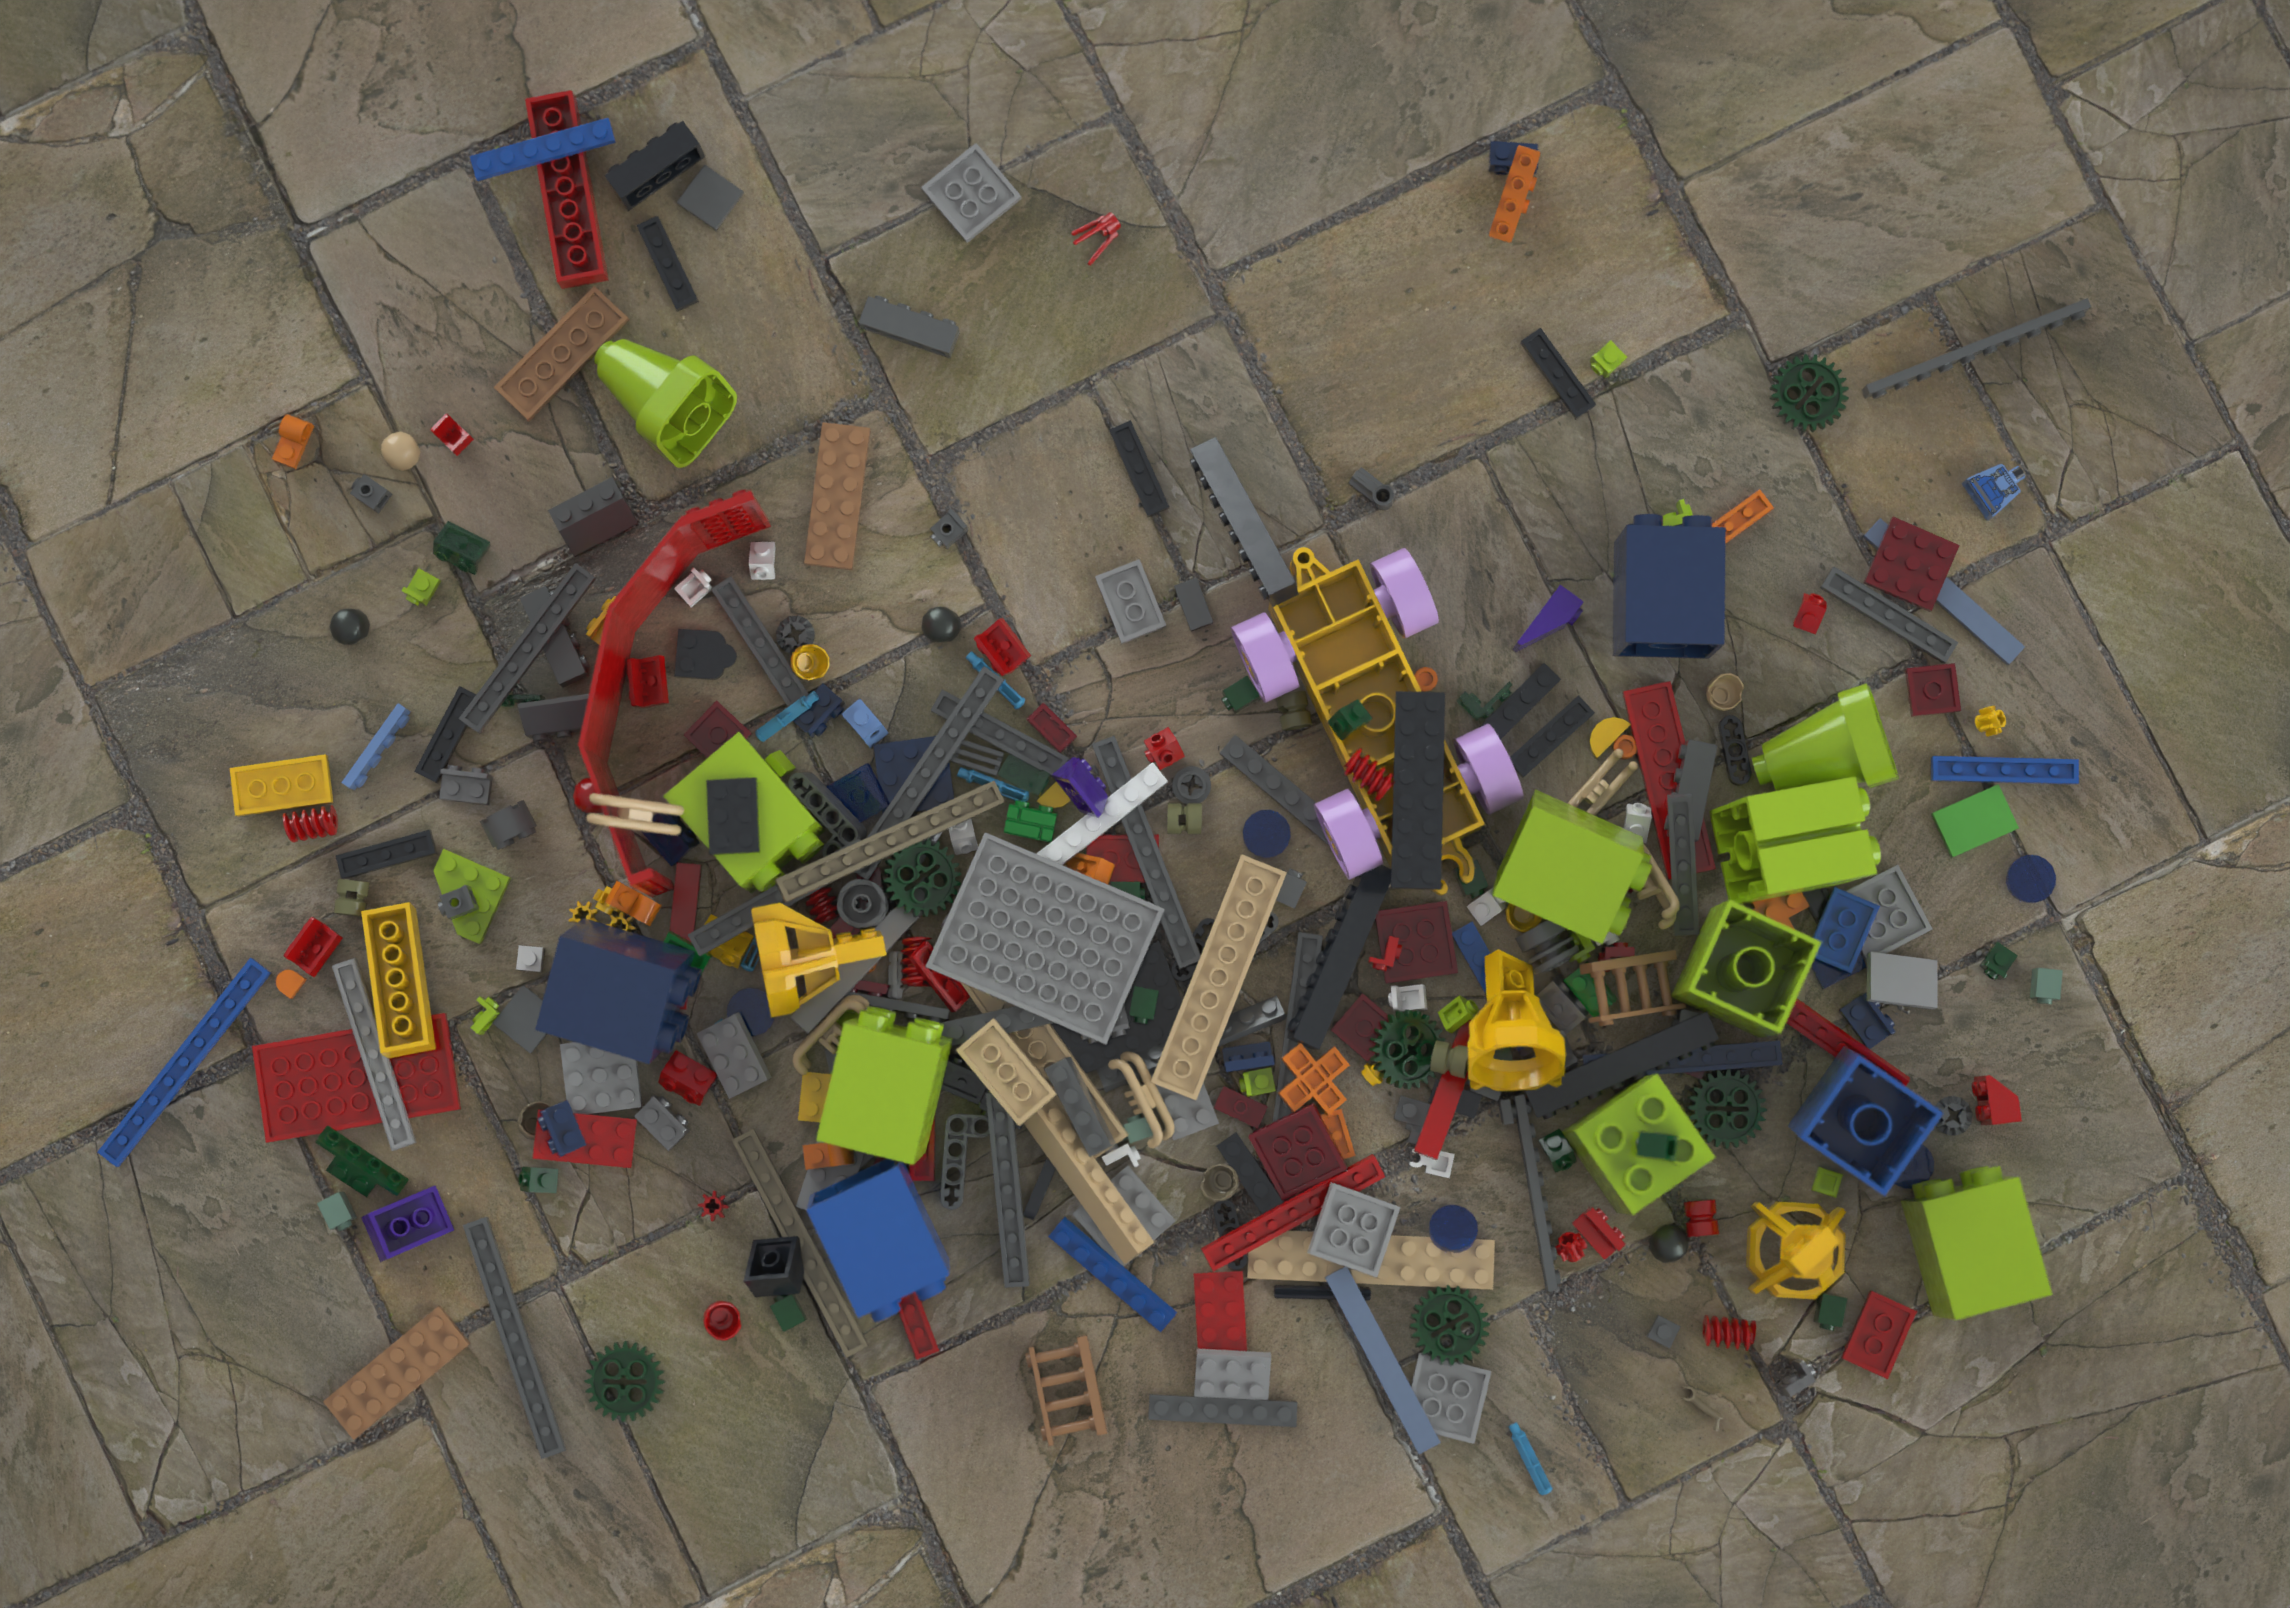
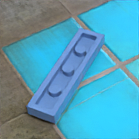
M399 703L395 706L341 783L352 790L363 786L367 780L366 774L371 767L375 768L382 758L380 756L385 748H389L396 738L394 736L399 728L402 729L410 719L408 715L411 711Z

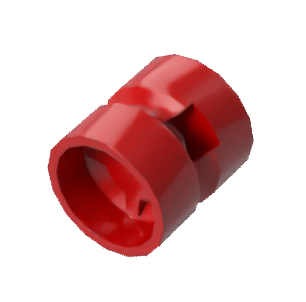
M1716 1199L1684 1202L1685 1214L1690 1218L1686 1223L1687 1237L1719 1234L1718 1220L1713 1218L1717 1211Z

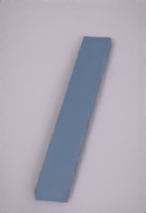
M1880 518L1863 538L1878 549L1888 524ZM1946 577L1936 603L2000 660L2009 665L2025 646Z
M1343 1267L1326 1276L1325 1279L1418 1454L1441 1443L1348 1267Z

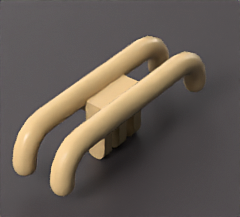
M1616 749L1567 804L1577 807L1585 800L1591 805L1586 812L1595 816L1638 769V764L1634 761L1630 762L1609 785L1602 778L1623 756L1622 749Z
M596 793L591 794L589 797L590 801L595 804L620 807L618 810L619 817L588 814L586 819L589 823L669 835H679L681 833V828L678 825L651 822L653 812L682 815L684 808L680 805Z
M1643 844L1644 852L1651 855L1648 848ZM1651 855L1649 863L1652 864V868L1642 890L1637 893V897L1639 900L1656 895L1664 909L1661 914L1664 919L1658 925L1660 929H1667L1676 920L1680 902Z
M855 994L846 996L800 1043L793 1054L792 1060L794 1068L799 1074L805 1075L808 1069L811 1068L812 1063L806 1057V1053L817 1041L832 1054L837 1052L838 1048L832 1042L839 1046V1035L841 1036L843 1027L836 1021L847 1010H854L858 1014H860V1010H866L867 1006H869L867 999Z
M1131 1051L1123 1052L1120 1056L1121 1059L1109 1061L1108 1066L1110 1069H1120L1123 1072L1131 1088L1124 1094L1126 1098L1134 1097L1128 1103L1130 1106L1138 1105L1133 1110L1134 1115L1144 1114L1153 1133V1138L1148 1140L1147 1145L1149 1148H1156L1161 1144L1162 1140H1168L1173 1136L1175 1126L1173 1119L1156 1084L1151 1083L1152 1076L1143 1059L1137 1053ZM1127 1061H1131L1136 1066L1144 1085L1140 1086L1132 1068L1126 1063ZM1154 1107H1156L1164 1123V1131H1162L1152 1110Z

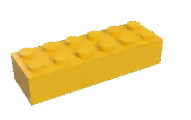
M410 902L361 911L380 1054L386 1058H393L435 1050L416 908Z

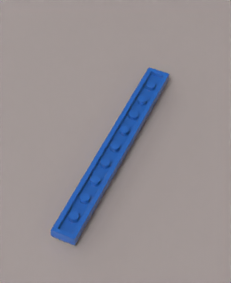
M253 958L246 962L98 1150L101 1156L115 1167H119L272 972Z

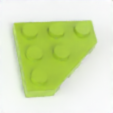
M443 849L433 870L442 895L468 885L472 888L479 910L452 920L456 933L473 942L482 944L511 878ZM457 898L453 899L451 905L457 907L459 900Z

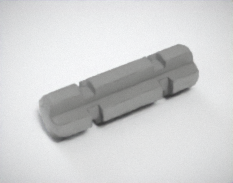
M900 951L889 952V962H891V965L888 966V985H891V988H888V998L901 999L903 989L900 988V985H903V983H900V980L903 978L901 969H903V965H901L903 954Z

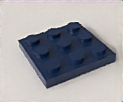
M936 736L873 745L883 813ZM950 763L942 771L915 813L928 811L954 799Z

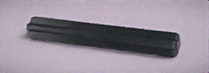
M1274 1286V1298L1336 1300L1329 1286ZM1358 1287L1365 1301H1369L1371 1299V1289L1369 1287Z

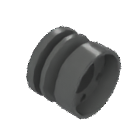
M1547 920L1515 938L1522 952L1534 949L1536 954L1528 960L1529 964L1538 959L1542 963L1540 966L1532 969L1535 975L1555 969L1569 961L1580 950L1578 945L1567 950L1565 944L1574 940L1573 936L1561 939L1559 936L1567 928Z

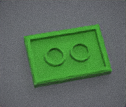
M1999 784L1931 813L1951 858L2019 829Z

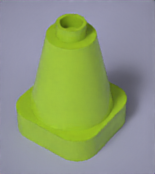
M621 339L616 342L607 341L596 352L595 364L598 366L597 375L636 422L637 433L656 453L677 468L688 466L699 456L735 408L737 394L717 370L697 356H688L681 361L627 339Z
M1867 683L1838 692V701L1763 743V754L1752 757L1753 766L1760 785L1773 782L1776 790H1785L1856 777L1857 783H1867L1868 787L1873 788L1898 780L1899 775L1873 694Z

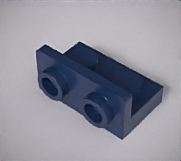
M1491 141L1488 171L1494 172L1496 175H1508L1517 147L1521 145L1538 151V144ZM1537 163V166H1536V169H1535L1534 174H1536V172H1537V170H1538V163Z
M824 683L815 691L819 699L812 704L810 709L793 720L811 738L815 735L819 737L827 729L826 723L831 718L836 719L844 710L842 707L845 704L844 701Z
M656 813L651 821L678 825L681 828L679 835L641 831L671 867L676 865L691 849L700 844L696 839L695 833L683 824L679 815Z
M1867 992L1843 1006L1839 1011L1863 1045L1871 1049L1886 1037L1895 1033L1893 1029L1895 1024L1887 1014L1883 1015L1878 1008L1880 1003L1867 1001Z
M1270 1042L1222 1049L1225 1073L1275 1065Z
M568 1100L539 1111L541 1117L537 1119L542 1131H548L551 1139L547 1143L552 1154L557 1153L558 1157H562L567 1153L586 1146Z

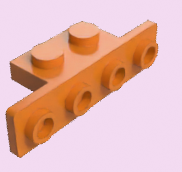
M1521 145L1517 147L1489 232L1490 237L1508 243L1512 242L1521 213L1526 214L1530 200L1526 199L1528 191L1533 192L1537 178L1533 177L1541 154L1540 151Z

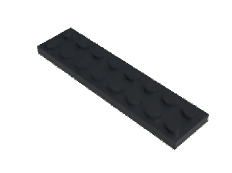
M1396 691L1394 781L1396 782L1393 784L1391 889L1441 890L1445 692Z

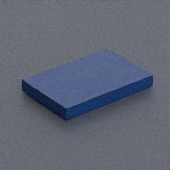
M1833 887L1812 938L1821 942L1815 959L1852 973L1880 906Z

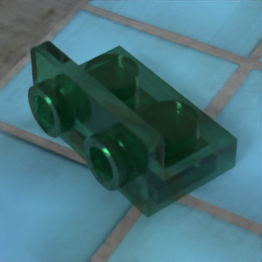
M450 521L445 524L433 541V554L439 560L447 561L457 566L461 571L469 572L473 575L477 573L479 562L490 548L489 541Z

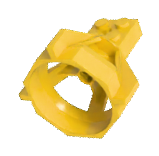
M780 902L751 909L771 1018L793 1013L802 1004L835 982H838L840 980L839 964L886 956L883 935L880 930L876 931L875 927L860 930L861 934L851 935V932L840 933L836 935L837 938L833 939L830 929ZM785 926L795 928L798 948L789 949ZM804 975L807 993L798 998L795 976Z
M1499 949L1484 957L1487 1003L1469 1023L1468 1078L1470 1079V1087L1474 1090L1486 1086L1495 1091L1537 1090L1547 1084L1554 1087L1562 1085L1561 1077L1565 1074L1564 1038L1559 1031L1552 1028L1539 1002V998L1534 994L1533 965ZM1529 1046L1533 1047L1536 1057L1526 1060L1507 1061L1494 1059L1495 1050L1499 1048Z
M1776 1201L1768 1209L1760 1202H1754L1751 1205L1752 1209L1760 1216L1747 1228L1746 1268L1757 1279L1748 1287L1752 1294H1758L1766 1289L1773 1297L1816 1299L1844 1274L1846 1233L1838 1226V1223L1846 1213L1842 1207H1836L1827 1214L1819 1204ZM1792 1211H1805L1819 1216L1822 1220L1819 1226H1794L1780 1215ZM1769 1228L1782 1238L1780 1263L1765 1270L1760 1258V1242L1765 1229ZM1838 1245L1837 1262L1832 1271L1833 1250ZM1794 1276L1795 1278L1817 1279L1819 1286L1809 1290L1797 1291L1782 1287L1778 1283Z

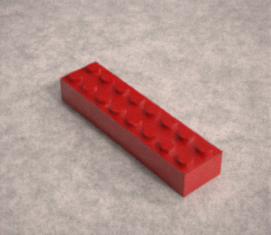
M572 90L525 98L532 139L581 125L577 99ZM586 151L538 164L537 171L557 283L561 289L609 281Z

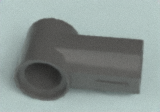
M1362 467L1356 471L1348 483L1371 501L1379 510H1388L1394 503V493L1391 487L1381 483ZM1379 493H1387L1390 496L1387 502H1380L1376 497Z

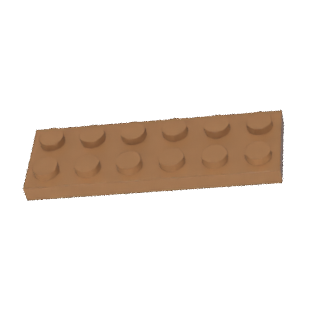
M593 286L494 386V389L530 422L596 355L601 345L613 338L629 321V318Z
M822 422L804 560L805 565L853 570L870 428Z
M438 1306L323 1402L351 1438L355 1440L471 1343L443 1308Z

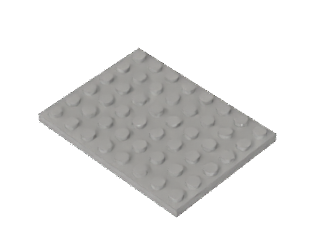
M985 832L926 964V968L1107 1045L1165 909Z

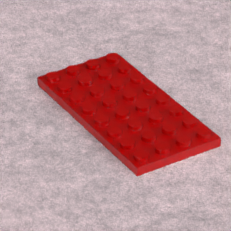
M447 1013L431 1015L435 1050L389 1058L409 1118L461 1110ZM352 1029L252 1046L266 1143L321 1134L326 1126L340 1131L382 1123Z

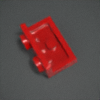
M1003 618L998 619L982 634L974 637L978 650L988 657L993 670L1001 676L1012 673L1031 657V654Z
M657 655L642 659H627L626 672L629 679L631 706L648 708L668 704L664 656Z
M311 917L289 945L283 956L315 978L343 937L325 923Z
M675 1050L662 1069L658 1083L665 1090L682 1096L688 1103L701 1106L706 1093L716 1080L717 1074Z
M1589 1207L1572 1222V1225L1603 1259H1607L1613 1252L1620 1251L1626 1245L1622 1240L1625 1236L1616 1226L1611 1228L1607 1224L1606 1220L1608 1217L1600 1208L1595 1210L1593 1207Z

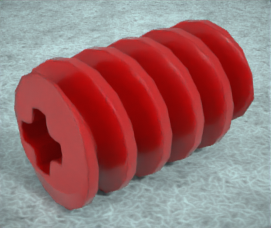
M1359 748L1343 766V768L1346 767L1344 775L1347 777L1354 773L1352 782L1355 783L1361 779L1360 788L1363 789L1369 786L1368 795L1377 792L1375 801L1378 802L1396 781L1391 782L1392 773L1383 776L1384 767L1376 770L1378 763L1376 760L1369 764V754L1361 758L1360 755L1363 749Z
M331 805L329 813L323 806L321 807L320 814L317 813L315 808H312L311 816H308L306 810H302L300 818L296 811L292 813V819H289L287 813H284L283 826L290 841L295 843L298 842L299 838L302 841H306L308 837L316 839L318 835L321 838L326 837L327 834L330 836L336 835L338 818L333 805Z
M823 887L805 897H810L805 904L807 907L814 906L809 913L810 915H818L813 921L819 924L826 923L840 916L835 913L837 905L831 904L836 899V896L827 895L832 890V887Z
M908 937L901 941V944L908 946V948L901 950L902 954L908 956L902 959L901 963L908 967L901 969V973L907 975V977L902 978L900 983L910 987H931L929 984L924 983L925 978L909 960L910 955L924 941L931 940V937Z
M1705 1315L1702 1329L1703 1339L1708 1347L1711 1340H1714L1717 1348H1719L1721 1341H1724L1726 1349H1729L1731 1342H1734L1736 1350L1739 1349L1741 1343H1744L1745 1351H1748L1750 1345L1755 1341L1756 1321L1752 1320L1748 1324L1746 1319H1742L1739 1324L1737 1318H1732L1729 1323L1727 1317H1722L1719 1323L1718 1317L1712 1316L1709 1322L1708 1316Z

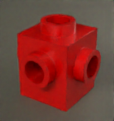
M1169 727L1143 741L1147 748L1144 751L1146 758L1150 764L1155 762L1159 770L1185 757Z

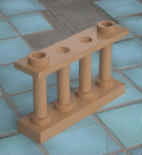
M1676 950L1579 965L1581 974L1590 973L1591 978H1594L1600 1016L1588 1018L1589 1023L1599 1022V1026L1614 1024L1613 1019L1662 1012L1663 1017L1677 1014L1676 1009L1686 1008L1685 1003L1673 1005L1666 966H1669L1668 961L1677 960ZM1648 964H1653L1654 968H1657L1663 1002L1662 1007L1652 1008L1646 976ZM1632 967L1633 971H1636L1642 1010L1631 1011L1624 974L1627 972L1626 968ZM1608 970L1612 971V975L1615 974L1621 1013L1611 1015L1609 1013L1603 978L1605 971Z
M1087 1335L1078 1336V1342L1073 1343V1346L1036 1353L1035 1347L1030 1346L1029 1353H1025L1028 1368L1033 1367L1044 1426H1040L1043 1441L1048 1440L1049 1446L1054 1445L1053 1436L1086 1429L1096 1430L1097 1436L1107 1434ZM1076 1355V1358L1081 1357L1083 1366L1078 1367L1079 1370L1043 1378L1040 1376L1038 1363ZM1081 1380V1382L1086 1381L1088 1391H1085L1083 1395L1050 1402L1045 1400L1044 1387ZM1084 1404L1092 1408L1093 1415L1089 1416V1419L1051 1427L1048 1412Z

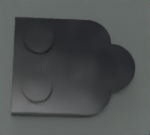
M678 629L674 674L676 678L716 680L723 675L725 668L731 667L736 662L737 653L735 649L726 643V639L721 633L717 631Z

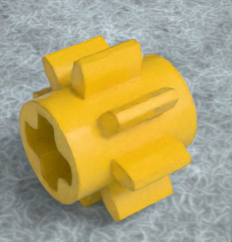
M1994 705L1979 709L1980 715L1975 717L1978 731L1981 733L1985 732L1986 737L2002 733L2001 728L2006 725V717L2003 711L1996 710Z
M606 886L604 891L598 889L593 899L598 901L595 908L608 915H611L613 911L619 913V909L605 902L612 888Z
M577 901L578 907L569 909L573 913V917L569 919L571 923H578L582 920L579 919L582 916V911L589 913L586 919L599 923L595 919V914H598L599 910H591L592 903L589 901L586 903V906Z
M620 912L619 917L610 915L611 923L605 924L616 928V925H621L622 921L626 925V929L622 930L629 932L637 930L636 927L631 925L634 918L628 917L625 919L624 912Z

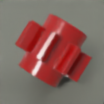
M717 1191L712 1192V1197L703 1194L705 1201L698 1204L699 1207L704 1209L701 1216L711 1215V1221H715L716 1215L724 1218L725 1215L722 1211L730 1208L729 1205H724L723 1202L727 1196L723 1195L719 1198L717 1197ZM713 1199L720 1206L719 1209H715L714 1213H712V1208H708V1204L713 1203Z
M1566 1232L1558 1238L1560 1244L1556 1245L1555 1249L1558 1255H1561L1563 1261L1576 1262L1585 1256L1583 1249L1588 1248L1585 1239L1581 1238L1579 1232L1576 1234Z

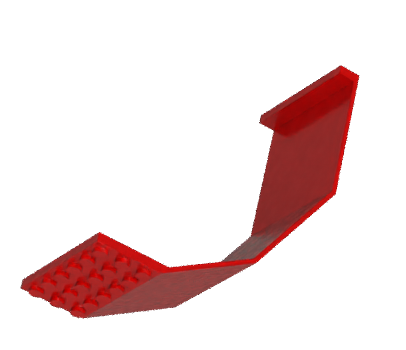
M739 490L733 493V497L729 499H715L709 502L708 507L702 509L695 507L685 512L686 515L678 519L608 606L578 744L596 794L620 797L608 765V759L627 674V659H630L635 632L698 554L771 527L768 517L751 490ZM600 804L605 816L619 817L618 810L620 807ZM608 826L631 887L652 898L674 890L671 879L652 868H646L632 829Z

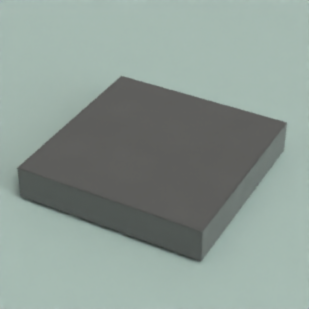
M704 164L679 198L677 204L717 231L744 192Z
M522 985L494 1020L493 1024L532 1054L547 1035V1033L535 1030L543 1000L525 985Z

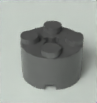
M524 800L517 802L518 804L514 806L510 805L486 817L487 819L480 821L492 847H496L497 850L504 849L515 843L513 838L518 836L519 839L536 833L535 827L537 825Z
M856 879L848 882L841 889L837 901V910L840 917L847 924L857 929L876 927L884 920L889 908L888 898L884 890L876 883L866 879ZM860 899L868 900L865 910L857 908L860 905Z

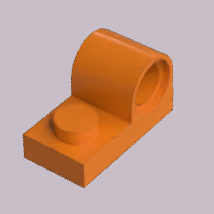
M286 414L279 426L281 438L272 460L297 469L314 425Z
M1078 853L1063 866L1108 885L1115 864L1099 857Z
M616 881L605 901L648 926H651L662 906L619 881Z
M828 1143L803 1145L806 1170L855 1163L854 1150Z

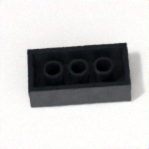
M684 121L670 125L666 129V133L660 137L656 136L650 139L646 147L640 151H633L628 155L626 161L620 165H613L607 171L608 173L604 175L612 190L628 211L705 158L700 143Z

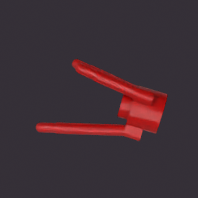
M1111 212L1071 232L1075 236L1094 227L1074 240V245L1079 244L1098 231L1103 237L1108 235V238L1088 261L1089 266L1095 262L1110 242L1119 236L1117 230L1121 228V225Z

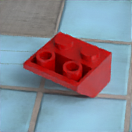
M1991 1075L1974 1077L1972 1093L1974 1097L1977 1096L1978 1106L1975 1107L1977 1121H1980L1981 1125L2022 1121L2019 1097Z

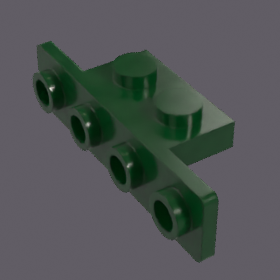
M329 1126L325 1127L315 1141L316 1144L335 1156L326 1171L366 1198L376 1184L393 1195L398 1196L409 1181L408 1178Z

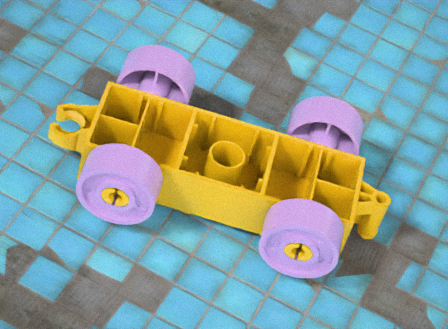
M1298 548L1293 554L1289 569L1290 573L1296 576L1299 595L1274 607L1269 602L1268 610L1279 633H1277L1265 612L1231 627V633L1240 657L1257 692L1265 703L1299 688L1298 679L1292 663H1294L1342 767L1359 748H1362L1360 757L1362 758L1369 754L1368 763L1370 764L1376 760L1378 762L1376 770L1384 767L1383 776L1392 773L1391 782L1393 783L1396 691H1422L1387 619H1391L1395 628L1404 639L1438 624L1439 618L1430 591L1417 564L1405 548L1370 563V571L1376 586L1374 590L1359 559L1330 572L1314 557V553L1309 548ZM1358 699L1373 719L1368 724L1353 731L1346 739L1340 740L1328 724V720L1339 709ZM1489 724L1453 740L1460 762L1458 766L1444 739L1442 860L1451 859L1455 861L1459 866L1460 879L1466 884L1473 880L1475 867L1472 857L1463 848L1460 839L1480 830L1485 825L1471 795L1474 794L1481 807L1488 815L1523 799V791L1514 766L1501 740ZM1354 773L1347 777L1363 810H1361L1349 789H1345L1314 804L1323 833L1348 880L1383 864L1376 839L1390 868L1392 864L1393 785L1381 800L1376 802L1377 792L1368 795L1369 786L1361 789V779L1355 783L1352 782ZM1441 879V890L1431 891L1438 895H1444L1448 891V886Z

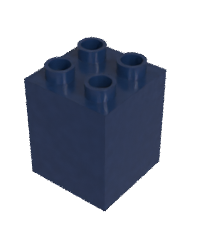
M1639 514L1633 516V524L1626 525L1614 542L1613 656L1709 659L1725 644L1726 527H1712V517L1705 515L1685 516L1682 518V525L1663 526L1662 515Z
M583 918L559 937L535 1030L650 1064L661 1052L670 1054L675 1042L681 1043L686 1033L689 1015L681 1013L679 1010L680 1007L684 1006L688 996L693 997L700 982L702 969L692 966L695 951Z

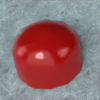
M590 777L582 779L575 785L573 792L574 804L585 813H602L600 804L590 801V795L596 793Z
M719 1300L709 1305L704 1313V1327L707 1333L716 1340L726 1341L735 1337L741 1328L740 1313L737 1307L729 1301Z

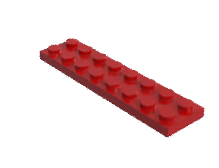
M1671 681L1623 691L1622 694L1629 723L1631 724V732L1636 745L1638 761L1667 880H1671L1669 837H1667L1668 830H1664V824L1668 815L1667 795H1671V792L1676 791L1677 783L1673 782L1676 768L1681 766L1682 759L1678 758L1681 744L1685 745V739ZM1704 817L1699 840L1695 842L1696 874L1716 869Z

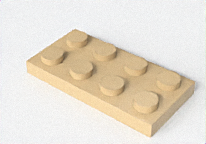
M995 1018L956 1050L1018 1126H1021L1057 1095L1056 1091Z

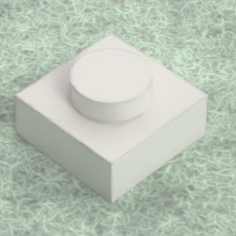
M519 945L516 970L542 972L545 948Z

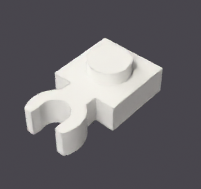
M1440 1151L1437 1160L1419 1154V1162H1409V1165L1412 1167L1425 1165V1173L1450 1178L1455 1154Z

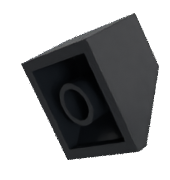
M790 1236L753 1240L743 1281L754 1297L800 1294L804 1267L799 1237Z

